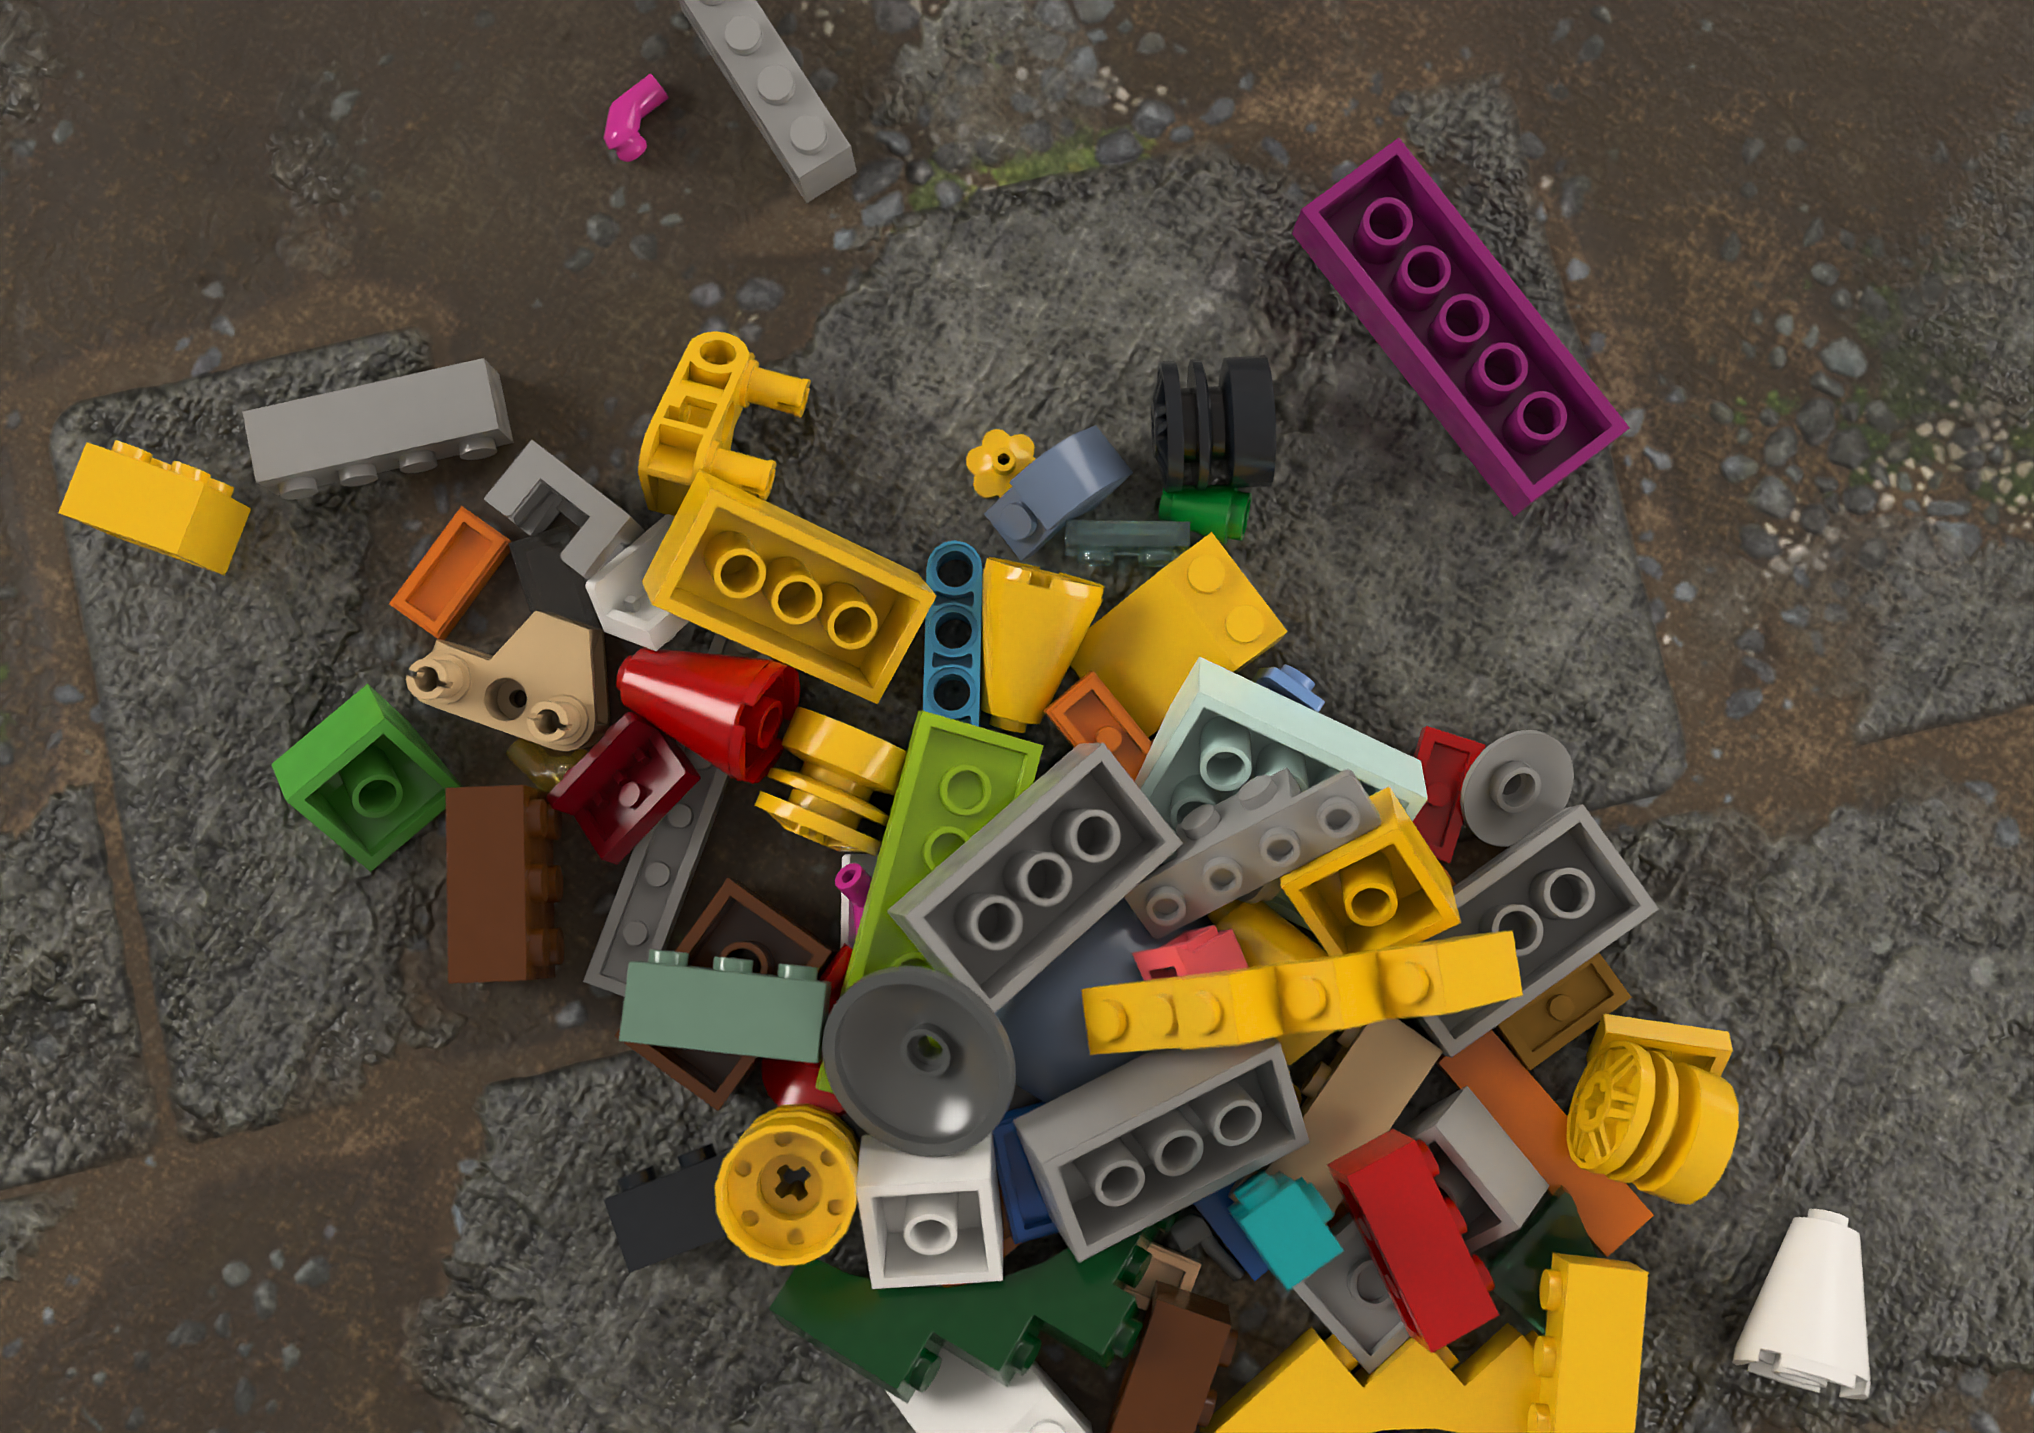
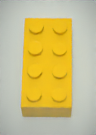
M700 469L642 580L652 605L875 704L879 703L937 596L918 573Z

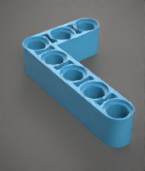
M954 540L937 546L929 556L926 567V583L937 596L925 617L923 711L980 727L983 568L981 558L972 546L966 542ZM955 559L965 561L973 569L972 577L966 584L959 587H950L940 581L938 577L939 571L945 563ZM948 620H961L968 624L972 630L968 642L956 649L946 648L941 645L937 640V633L942 624ZM958 680L966 684L970 689L968 702L959 710H945L936 703L937 689L946 681Z

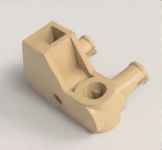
M535 611L494 656L464 645L437 639L433 651L424 659L417 660L410 666L409 670L417 672V676H406L408 689L419 701L554 750L571 751L594 746L609 728L610 706L604 630L554 612ZM519 690L524 691L527 696V702L523 707H519L514 700L515 694Z

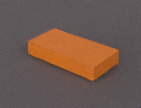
M461 506L389 605L437 639L445 640L515 546V543Z

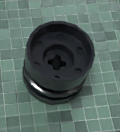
M1265 355L1224 358L1219 373V384L1208 387L1202 361L1200 359H1190L1187 388H1180L1179 372L1175 360L1159 361L1157 383L1153 396H1151L1150 418L1153 456L1158 463L1165 492H1178L1182 490L1184 463L1191 464L1195 489L1206 490L1210 478L1211 462L1213 461L1222 462L1224 476L1230 489L1271 486L1276 463V414L1272 374L1268 358Z

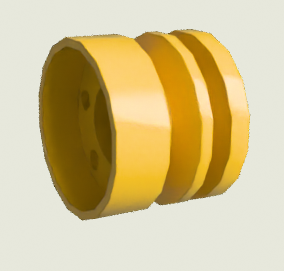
M797 707L781 745L804 761L801 771L797 773L781 768H770L767 777L793 788L788 801L760 791L754 806L766 810L784 829L836 851L865 852L876 857L882 842L858 832L857 829L862 818L884 827L887 826L889 816L869 803L874 791L895 796L907 751L820 713Z
M1627 1040L1612 1041L1595 1054L1584 1069L1574 1090L1567 1117L1566 1141L1570 1158L1580 1169L1594 1174H1604L1608 1179L1616 1182H1632L1640 1191L1675 1204L1691 1205L1710 1192L1722 1177L1732 1156L1739 1128L1738 1101L1732 1085L1719 1075L1687 1063H1672L1663 1054L1656 1051H1646L1640 1045Z
M808 1103L781 1105L758 1116L723 1160L715 1184L716 1213L728 1238L749 1257L774 1266L802 1265L828 1253L847 1232L858 1205L856 1182L860 1143L853 1129L834 1112ZM805 1167L809 1171L804 1184L800 1180L788 1184L783 1177L788 1168L795 1171Z

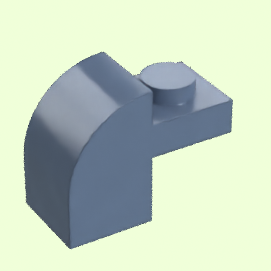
M1095 425L1062 440L1030 463L1009 482L1012 487L984 514L1020 561H1023L1033 556L1069 521L1095 509L1133 472Z

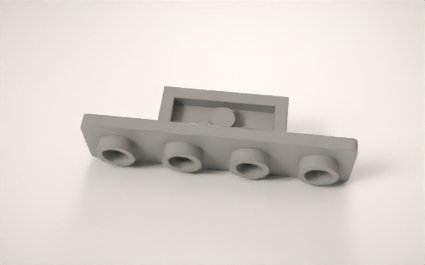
M1287 767L1271 776L1260 775L1245 783L1238 793L1214 806L1207 804L1191 811L1183 819L1182 823L1176 825V835L1183 843L1177 849V858L1154 869L1124 898L1150 935L1155 939H1159L1379 827L1381 824L1380 814L1351 770H1344L1302 793L1300 786Z

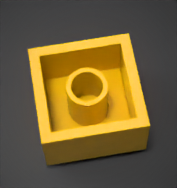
M115 440L111 450L86 442L59 509V514L115 538L209 571L226 575L251 508L231 498L234 487L210 478L211 474L187 464L173 461L172 465L152 458L153 454L124 442Z
M1390 787L1369 796L1380 814L1381 824L1379 827L1280 877L1282 889L1329 956L1420 943L1461 923L1448 875Z

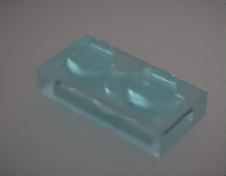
M1066 520L1064 556H1077V563L1080 565L1105 566L1114 563V556L1138 557L1139 565L1162 567L1168 565L1175 557L1180 556L1190 547V522Z

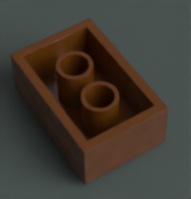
M526 785L445 788L448 984L555 978V965H562L565 950L563 931L560 927L555 928L554 903L561 902L563 897L562 869L560 865H553V840H560L562 834L561 811L553 809L547 801L546 797L550 792Z
M732 878L726 879L675 950L676 952L689 953L688 966L713 968L714 956L753 960L752 973L777 976L779 964L818 968L817 980L838 952L744 883ZM620 1028L614 1035L617 1039L620 1036ZM622 1041L717 1111L731 1103L763 1058Z

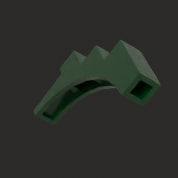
M1181 1210L1081 1262H1078L1068 1247L1045 1262L1003 1277V1281L977 1282L953 1287L913 1286L872 1289L871 1279L848 1274L821 1260L814 1259L796 1266L769 1310L783 1326L908 1404L916 1390L923 1393L934 1380L942 1362V1358L938 1356L942 1347L1006 1387L1015 1373L1023 1376L1032 1366L1042 1345V1340L1037 1338L1040 1331L1107 1370L1115 1355L1123 1359L1128 1355L1142 1328V1323L1136 1320L1139 1315L1136 1297L1124 1291L1126 1285L1135 1288L1140 1283L1152 1259V1253L1147 1251L1158 1230L1167 1233L1172 1228Z

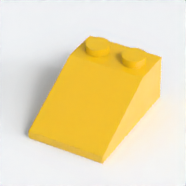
M1211 532L1163 567L1089 627L1070 667L1079 679L1089 671H1094L1145 735L1150 738L1159 731L1171 703L1199 656L1231 672L1237 673L1278 643L1288 631Z

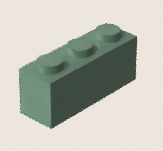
M657 949L649 950L648 961H629L619 1041L818 1063L823 1059V1035L828 1020L832 982L817 980L818 968L779 964L778 976L752 973L753 960L714 956L713 968L688 966L689 953Z

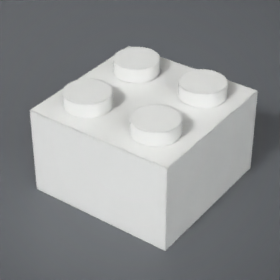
M992 1133L983 1141L965 1151L945 1156H922L903 1152L880 1142L871 1135H862L856 1192L872 1289L1003 1281L1004 1225Z

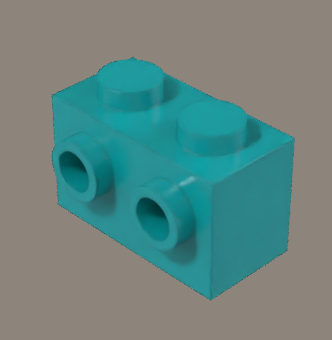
M1262 1170L1248 1178L1233 1191L1238 1200L1227 1208L1271 1273L1288 1291L1344 1251L1325 1224V1222L1334 1217V1214L1312 1183L1309 1182L1307 1184L1302 1177L1294 1181L1281 1171L1269 1176L1265 1170Z

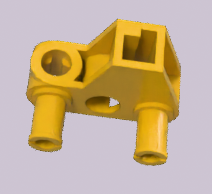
M713 331L702 333L692 338L656 409L642 443L638 476L648 510L676 516L699 469L766 501L774 482L776 461L771 459L764 460L731 451L734 427L742 409L747 408L750 403L793 414L794 417L801 418L808 401L810 379H801L760 368L758 360H755L754 353L748 351L743 341L729 333Z

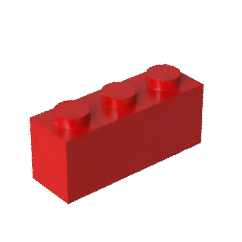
M1391 1129L1327 1164L1410 1337L1430 1353H1433L1499 1316L1489 1295V1292L1495 1290L1494 1281L1482 1260L1476 1254L1470 1255L1461 1237L1462 1234L1468 1231L1465 1220L1455 1203L1449 1197H1442L1433 1178L1440 1174L1438 1164L1428 1146L1421 1139L1415 1141V1139L1395 1129Z

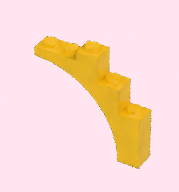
M1513 930L1450 937L1286 963L1081 989L1090 1055L1180 1047L1183 1050L1240 1045L1284 1034L1347 1029L1385 1019L1449 1014L1523 996Z
M1507 1323L1453 1372L1451 1369L1460 1361L1446 1345L1430 1353L1410 1337L1371 1374L1361 1367L1353 1375L1351 1371L1360 1363L1334 1334L1324 1341L1311 1326L1212 1415L1206 1429L1199 1427L1200 1433H1373L1382 1430L1439 1429L1456 1433H1528L1529 1408L1533 1402L1539 1403L1541 1377L1536 1376L1533 1363L1534 1346L1539 1335L1532 1329L1523 1336Z

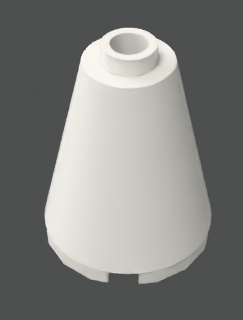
M1809 1209L1807 1217L1793 1218L1734 1348L1732 1363L1735 1365L1748 1364L1747 1371L1798 1388L1820 1392V1387L1825 1388L1827 1387V1382H1833L1841 1385L1839 1397L1849 1399L1868 1398L1870 1371L1860 1234L1847 1227L1849 1221L1847 1217L1827 1210Z

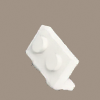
M669 514L661 518L586 582L587 592L604 632L657 651L665 643L672 640L676 633L690 622L652 605L642 584V580L675 516Z

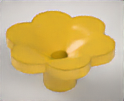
M994 429L985 434L982 446L975 447L969 451L966 457V465L968 470L975 476L973 486L975 492L980 497L991 499L998 496L1001 498L1012 487L1009 482L1035 460L1033 457L1035 446L1031 438L1024 434L1010 437L1005 431ZM1005 458L1009 460V463L1001 465L999 460Z

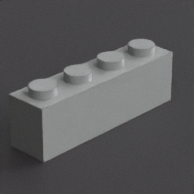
M678 0L688 21L806 203L857 173L851 145L756 0Z
M485 358L242 412L256 483L276 495H280L282 499L287 500L311 497L318 493V486L340 482L343 486L366 485L378 479L377 473L398 468L404 473L428 471L437 467V460L460 455V458L465 460L490 457L497 453V446L513 443L500 375Z

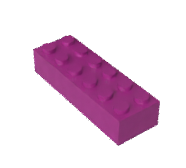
M1399 137L1301 209L1292 235L1514 517L1630 429Z

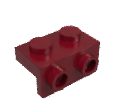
M628 712L612 724L596 745L575 766L565 773L563 779L547 795L546 799L553 809L573 815L601 860L618 865L701 777L674 738L648 722L642 716Z

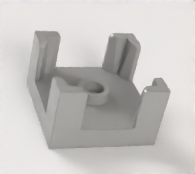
M533 440L528 443L484 498L485 501L534 539L541 538L560 513L564 514L581 529L561 552V559L587 580L646 532L629 514Z

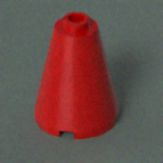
M646 647L641 648L634 656L630 655L622 662L616 679V686L620 691L623 705L733 779L752 784L759 783L769 773L770 768L774 767L781 756L784 747L781 745L782 739L777 738L783 719L792 720L798 707L800 696L799 673L795 668L778 660L659 648L657 651Z

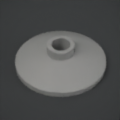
M1521 730L1507 734L1486 747L1469 768L1461 789V813L1470 831L1488 844L1508 847L1565 808L1574 780L1573 764L1568 751L1554 737L1536 730Z

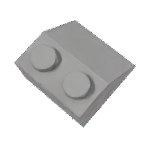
M1468 1086L1425 1109L1399 1131L1415 1139V1141L1421 1139L1432 1152L1440 1170V1174L1433 1178L1442 1197H1449L1465 1220L1468 1231L1462 1234L1461 1237L1469 1253L1520 1229L1549 1187V1184Z

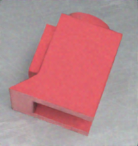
M1216 925L1186 930L1159 948L1132 953L1143 981L1249 968L1233 930L1218 931Z

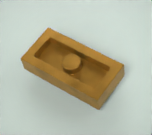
M1597 953L1495 1026V1028L1521 1064L1527 1070H1532L1600 1021L1603 1014H1610L1632 997L1602 955Z

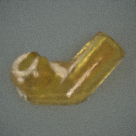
M519 738L509 747L506 756L538 789L550 793L563 779L565 773L575 766L589 751L577 749L570 757H551L539 744Z

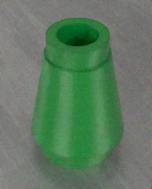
M1228 484L1207 485L1206 490H1196L1194 485H1183L1182 490L1178 492H1165L1163 488L1158 518L1205 537L1212 532L1218 541L1225 545L1228 539L1243 541L1249 519L1252 494L1238 491V488L1230 489Z

